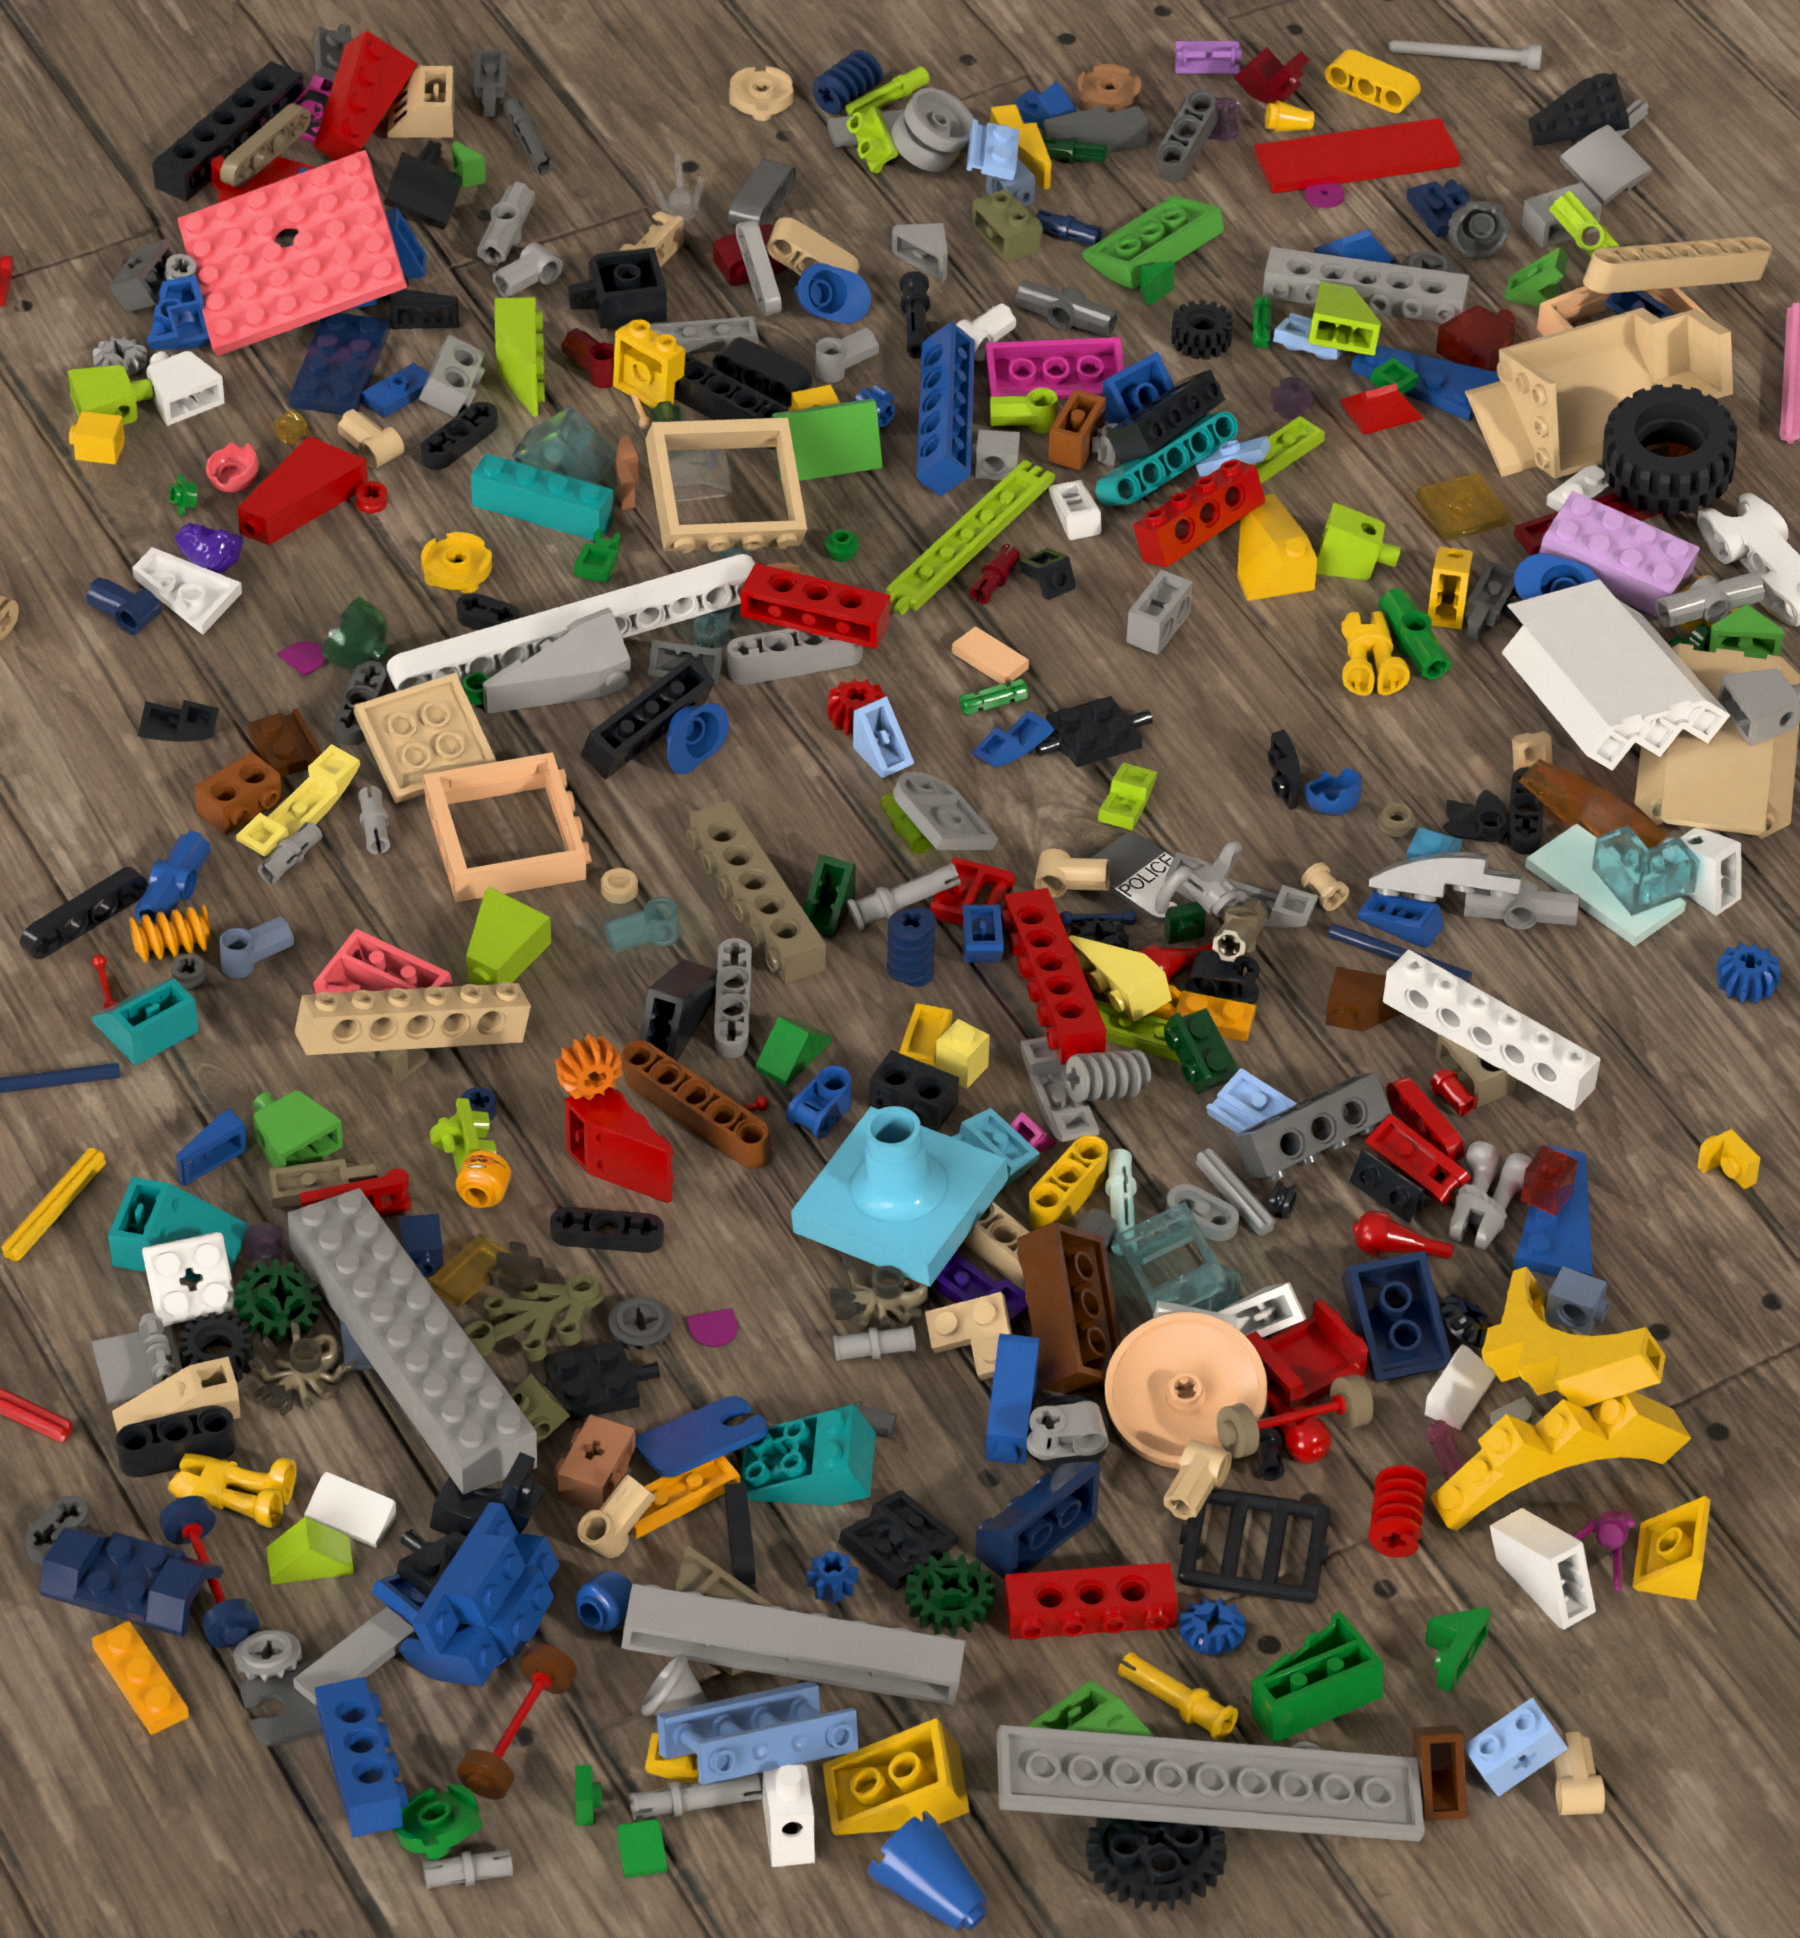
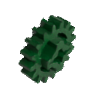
M273 1259L270 1268H267L260 1261L257 1263L254 1271L247 1269L244 1272L242 1279L238 1281L234 1293L237 1295L233 1301V1308L241 1309L237 1317L241 1319V1322L248 1321L250 1323L248 1326L249 1333H253L256 1330L260 1331V1341L265 1342L269 1335L274 1336L277 1345H281L285 1336H288L293 1342L291 1324L298 1323L299 1333L307 1335L319 1316L320 1310H318L322 1297L314 1294L318 1284L317 1282L307 1283L305 1281L308 1273L306 1270H302L298 1274L293 1271V1262H289L286 1268H281L278 1259ZM289 1317H296L295 1319L288 1321Z
M944 1552L943 1560L937 1561L932 1555L928 1556L927 1567L917 1563L914 1566V1575L907 1576L905 1604L909 1605V1616L911 1618L920 1616L919 1626L921 1628H925L929 1624L934 1625V1634L937 1635L942 1632L943 1628H949L951 1636H956L957 1629L963 1627L968 1633L973 1632V1622L984 1625L986 1623V1613H993L995 1584L991 1583V1572L989 1570L980 1572L981 1562L979 1560L967 1564L966 1554H961L957 1560H951L949 1552ZM973 1588L977 1593V1597L973 1596ZM924 1590L927 1592L928 1600H926L923 1595Z

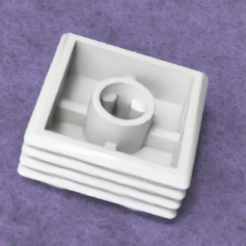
M214 1232L142 1249L154 1312L157 1317L162 1319L163 1326L195 1320V1317L200 1315L203 1318L209 1317L208 1313L212 1312L219 1315L222 1312L228 1313L237 1310V1308H233V1301L236 1296L222 1233ZM191 1268L195 1274H200V1281L195 1282V1289L190 1291L187 1285L180 1284V1278L186 1275L185 1269Z

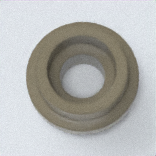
M1392 803L1387 805L1379 814L1378 826L1387 835L1401 837L1413 831L1415 818L1408 806L1401 803Z

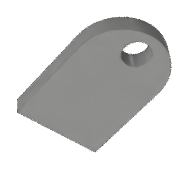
M906 772L899 777L893 789V797L896 803L936 850L994 849L999 838L951 785L935 776L921 772Z

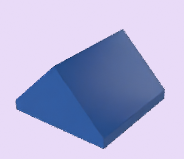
M1158 351L1103 380L1102 396L1106 397V422L1109 424H1120L1174 385Z

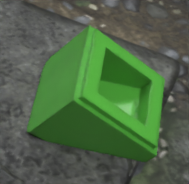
M457 141L452 142V168L456 175L463 177L461 186L464 188L485 183L484 157Z

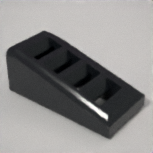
M402 289L390 294L392 329L459 328L458 297ZM428 308H435V314L429 313ZM442 308H449V316L442 315Z

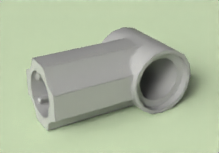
M530 243L521 252L518 260L493 272V282L498 292L507 298L538 281L544 285L552 284L561 275L563 263L540 243Z
M866 327L842 339L834 337L820 339L816 344L814 373L817 379L827 383L838 382L843 379L846 368L878 354L879 343L876 341L874 333Z

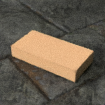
M976 626L952 643V654L1000 684L1005 683L1007 686L1008 682L1015 680L1029 669V659Z

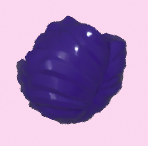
M191 522L184 525L174 537L180 551L190 562L216 573L227 571L238 561L243 545V537L238 534H231L221 528L215 531L212 528L208 529L204 525L192 524Z

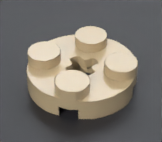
M766 66V71L755 72V67H748L738 71L731 78L729 90L730 105L743 113L752 115L755 120L767 121L773 114L780 113L793 104L794 90L791 77L778 68Z

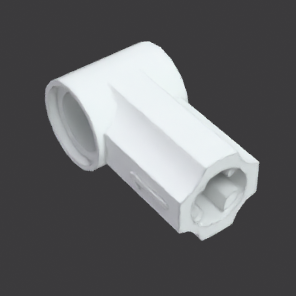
M1001 303L998 306L992 307L973 322L963 319L956 325L975 340L974 360L981 362L984 360L985 344L998 341L1016 328V318L1011 313L1010 308Z

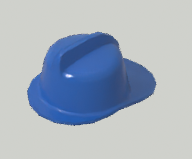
M816 263L807 267L801 274L798 285L794 288L799 303L806 312L838 323L851 324L861 320L867 314L871 304L870 290L860 275L827 264Z
M1549 554L1528 556L1519 564L1514 574V585L1517 594L1523 600L1597 580L1595 573L1588 566Z
M707 703L701 706L689 705L681 708L674 714L666 733V740L668 742L667 760L670 768L675 773L687 774L720 749L729 729V718L724 708L715 703Z

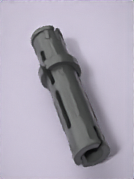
M517 98L507 100L503 105V111L510 121V130L513 136L519 139L536 174L539 172V175L549 173L553 169L554 163L536 132V123L533 117L527 114L524 104L520 99L518 101Z

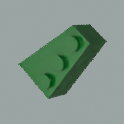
M1339 1610L1331 1616V1623L1318 1634L1313 1631L1305 1637L1304 1645L1292 1655L1284 1654L1251 1681L1252 1718L1274 1744L1383 1698V1661Z

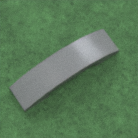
M1176 852L1164 882H1166L1173 871L1181 866H1189L1193 869L1198 864L1202 863L1205 866L1211 864V862ZM1228 879L1236 887L1235 892L1239 896V900L1234 907L1244 903L1247 898L1260 900L1261 905L1268 910L1267 923L1264 925L1268 927L1289 928L1306 926L1318 899L1317 895L1282 885L1279 894ZM1181 885L1176 890L1182 896L1192 902H1196L1185 886Z
M1046 1037L1020 1041L1024 1064L1034 1096L1044 1120L1053 1135L1061 1142L1079 1139L1086 1135H1099V1127L1089 1105L1083 1106L1082 1102H1074L1071 1099L1066 1085V1064L1061 1065L1056 1051L1049 1050Z

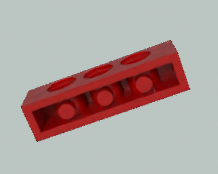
M1238 459L1225 461L1220 465L1219 469L1208 476L1199 478L1190 488L1173 495L1170 501L1159 508L1147 512L1144 518L1133 524L1142 560L1167 568L1265 503L1256 465L1245 463Z
M755 563L741 589V617L877 649L890 623L891 595Z
M1171 1562L1005 1574L1004 1605L1010 1640H1035L1041 1637L1055 1636L1076 1637L1082 1634L1095 1633L1117 1634L1123 1631L1136 1630L1158 1631L1164 1628H1175L1177 1597Z

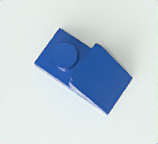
M1058 82L1053 83L1042 93L1029 89L1011 104H1016L1023 121L1037 123L1038 128L1043 130L1044 120L1077 112Z

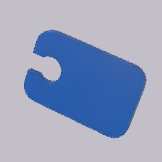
M729 1396L641 1434L635 1440L636 1451L660 1476L675 1477L763 1438L768 1432L767 1422L760 1414L748 1418L742 1424L736 1426L724 1425V1422L730 1418L743 1416L751 1412L750 1405L743 1398Z

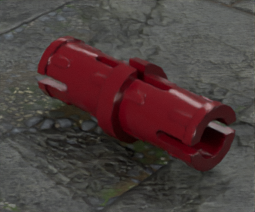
M1002 545L992 561L984 564L981 569V576L969 590V595L973 601L977 602L981 595L985 594L980 600V604H987L997 588L1005 585L1009 572L1020 560V553L1014 546L1005 555L1010 545Z

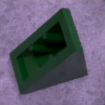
M823 854L818 856L803 911L818 932L836 936L849 913L847 900L852 898L855 901L856 864Z

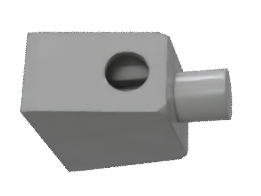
M1778 669L1727 674L1722 676L1718 701L1730 714L1729 719L1747 744L1754 746L1795 729L1798 725L1800 716V683L1791 685Z

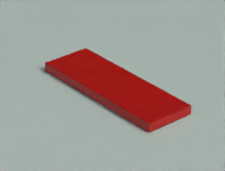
M1441 118L1255 144L1254 155L1274 194L1306 189L1307 186L1329 183L1343 184L1460 166L1461 159Z

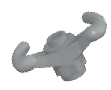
M1230 841L1225 844L1219 858L1213 864L1204 866L1201 863L1193 869L1189 866H1181L1173 871L1155 899L1156 912L1159 914L1166 913L1175 891L1183 885L1209 915L1215 914L1218 918L1224 916L1226 909L1234 907L1239 900V896L1235 892L1236 887L1227 878L1241 855L1242 844L1239 841Z

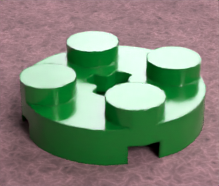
M446 1784L448 1791L435 1794L433 1787L411 1796L408 1799V1807L401 1809L403 1827L394 1828L400 1845L410 1852L425 1853L428 1859H438L445 1856L450 1851V1847L458 1844L470 1834L479 1831L483 1825L479 1806L473 1792L462 1785Z

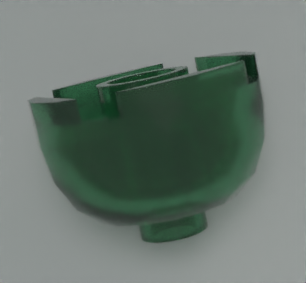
M358 597L340 616L343 618V621L338 628L333 626L321 651V655L329 662L349 670H355L358 665L364 664L367 661L380 662L389 648V645L385 643L388 627L384 615L372 603Z

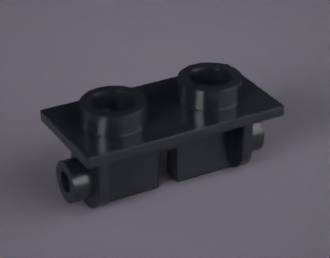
M1365 1149L1361 1150L1349 1182L1398 1217L1410 1223L1416 1208L1424 1209L1429 1204L1431 1197L1427 1195V1189L1416 1186L1383 1163V1159L1380 1156H1373Z

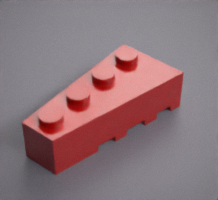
M367 30L346 44L314 148L334 161L360 151L418 66V63Z

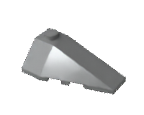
M608 607L577 619L567 626L568 633L553 643L550 639L539 645L541 651L528 660L518 659L483 683L485 712L489 714L595 699L631 686L630 657L611 609Z

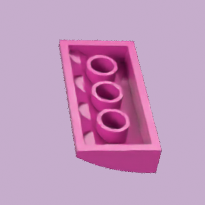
M1121 337L992 342L985 344L984 362L990 400L991 397L1027 396L1030 391L1036 388L1053 390L1057 394V399H1068L1074 389L1102 396L1103 380L1124 369Z

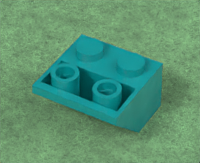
M174 978L156 982L92 1016V1022L134 1066L199 1032L196 1000Z

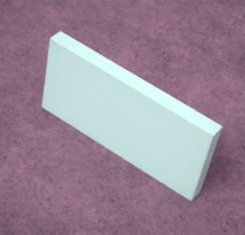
M1577 823L1526 858L1525 867L1560 893L1579 894V907L1634 947L1685 911L1686 902Z

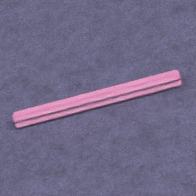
M1797 302L1793 303V307L1787 308L1779 437L1781 440L1787 441V444H1794V440L1800 438V303Z

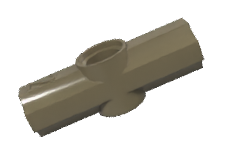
M1247 898L1241 905L1226 909L1224 924L1213 939V950L1220 955L1221 960L1234 962L1238 956L1255 951L1256 937L1267 923L1268 910L1261 905L1260 900Z

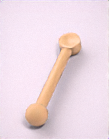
M631 394L630 396L640 418L639 426L645 430L649 429L652 420L646 416L639 398Z

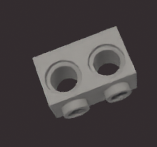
M448 334L435 358L419 400L456 417L461 407H469L477 390L472 388V384L477 386L486 368L481 366V362L485 352Z
M1160 570L1128 611L1126 643L1158 655L1191 613L1193 582Z

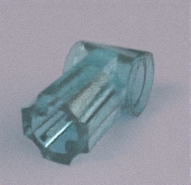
M656 897L646 904L643 911L604 922V931L612 953L650 942L661 947L674 944L680 937L679 914L676 902L668 897Z

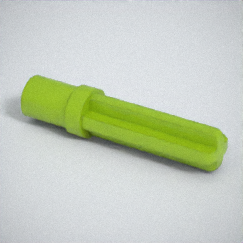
M922 66L904 75L900 74L894 77L891 82L847 104L845 110L848 116H853L857 112L865 114L873 106L882 108L899 98L911 95L913 91L928 84L930 81L929 74Z

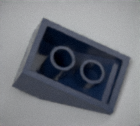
M1425 1251L1348 1266L1341 1279L1356 1332L1363 1338L1368 1347L1367 1362L1375 1383L1445 1369L1452 1356Z

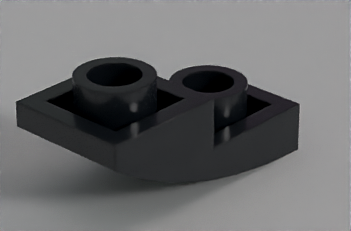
M1283 729L1271 734V745L1267 752V757L1271 768L1275 770L1274 777L1271 779L1272 789L1278 798H1282L1287 807L1292 810L1297 808L1300 765L1295 747L1289 735Z

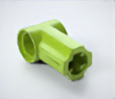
M1036 388L1030 391L1027 396L991 397V427L1028 426L1035 433L1046 434L1049 433L1058 417L1057 394L1048 388Z

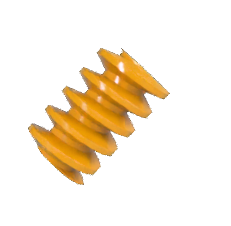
M205 904L201 906L200 916H198L193 906L187 907L184 919L178 909L172 910L170 921L167 920L163 912H157L155 924H153L148 914L142 915L140 926L137 925L133 917H129L135 953L139 954L144 963L148 962L149 953L152 950L158 960L163 959L165 948L170 950L173 957H178L180 945L184 946L188 954H193L194 943L197 942L203 952L208 951L211 934Z

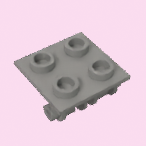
M147 1313L142 1316L139 1323V1331L91 1341L107 1404L135 1398L183 1369L170 1325L163 1326L162 1319L154 1313Z

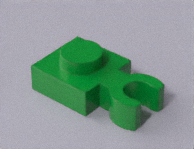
M597 529L593 535L594 545L584 543L574 564V576L608 583L618 563L620 533L616 532L610 540H603L602 529Z

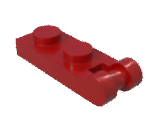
M1392 1114L1365 1140L1370 1150L1417 1186L1426 1188L1431 1198L1443 1207L1451 1201V1194L1458 1186L1463 1187L1471 1180L1470 1175L1460 1165ZM1440 1171H1443L1447 1176L1439 1184L1434 1178Z
M403 1169L390 1170L383 1177L299 1193L301 1208L358 1188L361 1189L380 1217L404 1213L411 1208V1194L407 1191L409 1175Z

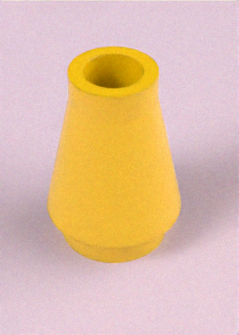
M1278 100L1276 103H1268L1265 113L1266 129H1272L1273 133L1312 130L1314 124L1313 111H1307Z

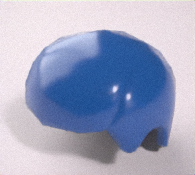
M1344 768L1337 777L1331 776L1325 770L1317 780H1311L1305 785L1304 796L1309 806L1315 812L1327 816H1342L1349 813L1359 803L1362 791V778L1360 773L1350 768Z

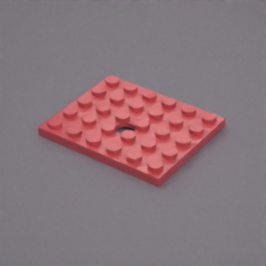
M366 150L177 218L186 253L196 263L194 275H196L204 301L202 312L212 349L216 356L408 288ZM288 228L296 229L299 233L294 237V244L288 247H281L278 243H275V238L279 232Z

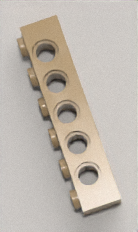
M509 982L491 985L466 984L455 987L430 986L418 989L394 988L381 991L357 990L345 993L321 992L318 994L302 995L294 1033L306 1055L522 1043L531 1004L520 985Z

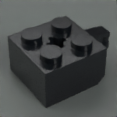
M655 247L596 254L588 262L589 281L568 286V301L571 310H595L600 329L618 328L632 320L639 319L645 320L649 324L667 321V292Z

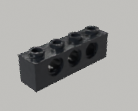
M1210 369L1180 380L1106 434L1120 463L1123 464L1151 454L1226 399Z
M689 656L592 730L587 737L581 756L605 780L665 735L672 717L678 710L689 705H704L715 680Z

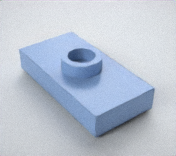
M1267 436L1241 443L1238 440H1231L1222 444L1217 451L1196 464L1199 476L1204 477L1219 469L1223 462L1231 459H1238L1249 464L1262 462L1271 445Z

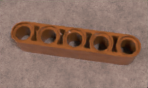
M636 1040L628 1043L623 1048L621 1057L626 1084L632 1090L740 1165L748 1169H758L768 1164L771 1160L772 1151L768 1125L763 1120L651 1043Z

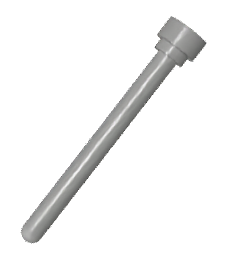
M1392 40L1388 44V49L1392 53L1520 62L1521 66H1527V70L1540 71L1542 45L1529 44V47H1523L1522 50Z

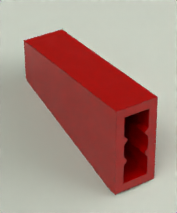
M308 436L237 507L240 534L266 545L276 542L356 495L357 487L364 482H368L367 460Z

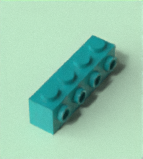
M485 453L471 474L472 506L589 540H593L594 532L597 529H602V536L604 537L614 522L613 489Z

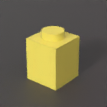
M957 1019L936 1041L935 1068L958 1076L959 1085L968 1089L988 1067L990 1035Z

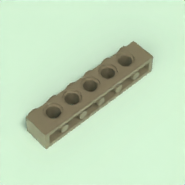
M728 800L691 812L690 829L686 830L689 846L693 851L697 850L699 852L706 872L709 875L713 874L716 878L722 897L725 899L729 898L733 904L737 920L740 923L744 922L746 924L755 947H761L765 953L769 969L772 972L776 971L784 984L825 971V942L732 802Z

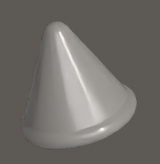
M679 1654L674 1657L656 1678L641 1706V1713L644 1716H657L658 1713L709 1703L689 1667L685 1655Z

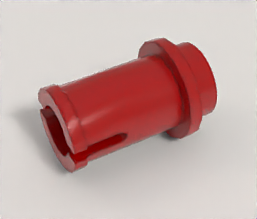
M1446 1068L1439 1070L1430 1080L1433 1094L1442 1096L1459 1116L1469 1114L1477 1105V1098L1457 1080L1458 1075L1455 1071H1449Z

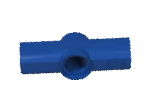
M189 830L187 834L179 837L166 860L159 859L156 861L150 874L149 887L135 907V917L141 921L142 915L148 914L153 924H155L157 912H163L167 920H169L172 910L176 909L179 902L190 899L196 886L197 873L211 852L210 842L205 840L201 833Z

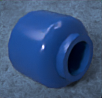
M606 1570L600 1572L580 1587L576 1595V1608L582 1623L599 1632H610L626 1620L632 1588L631 1581L621 1573Z

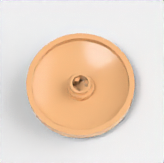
M1171 1313L1159 1316L1140 1325L1120 1343L1110 1360L1106 1372V1408L1113 1428L1132 1451L1157 1465L1179 1469L1184 1449L1192 1439L1224 1450L1217 1432V1416L1222 1407L1243 1403L1250 1408L1256 1421L1263 1418L1267 1402L1266 1373L1262 1360L1253 1344L1231 1324L1201 1313Z

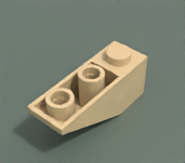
M229 1357L189 1365L113 1410L112 1416L117 1433L121 1428L132 1423L209 1406L225 1407L230 1410L233 1419L241 1418L238 1386Z

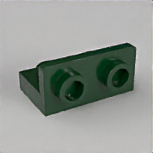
M1204 1008L1183 1017L1179 1012L1170 1016L1163 1028L1164 1039L1169 1049L1177 1054L1181 1062V1072L1186 1082L1192 1084L1197 1094L1228 1083L1239 1069L1208 1009Z

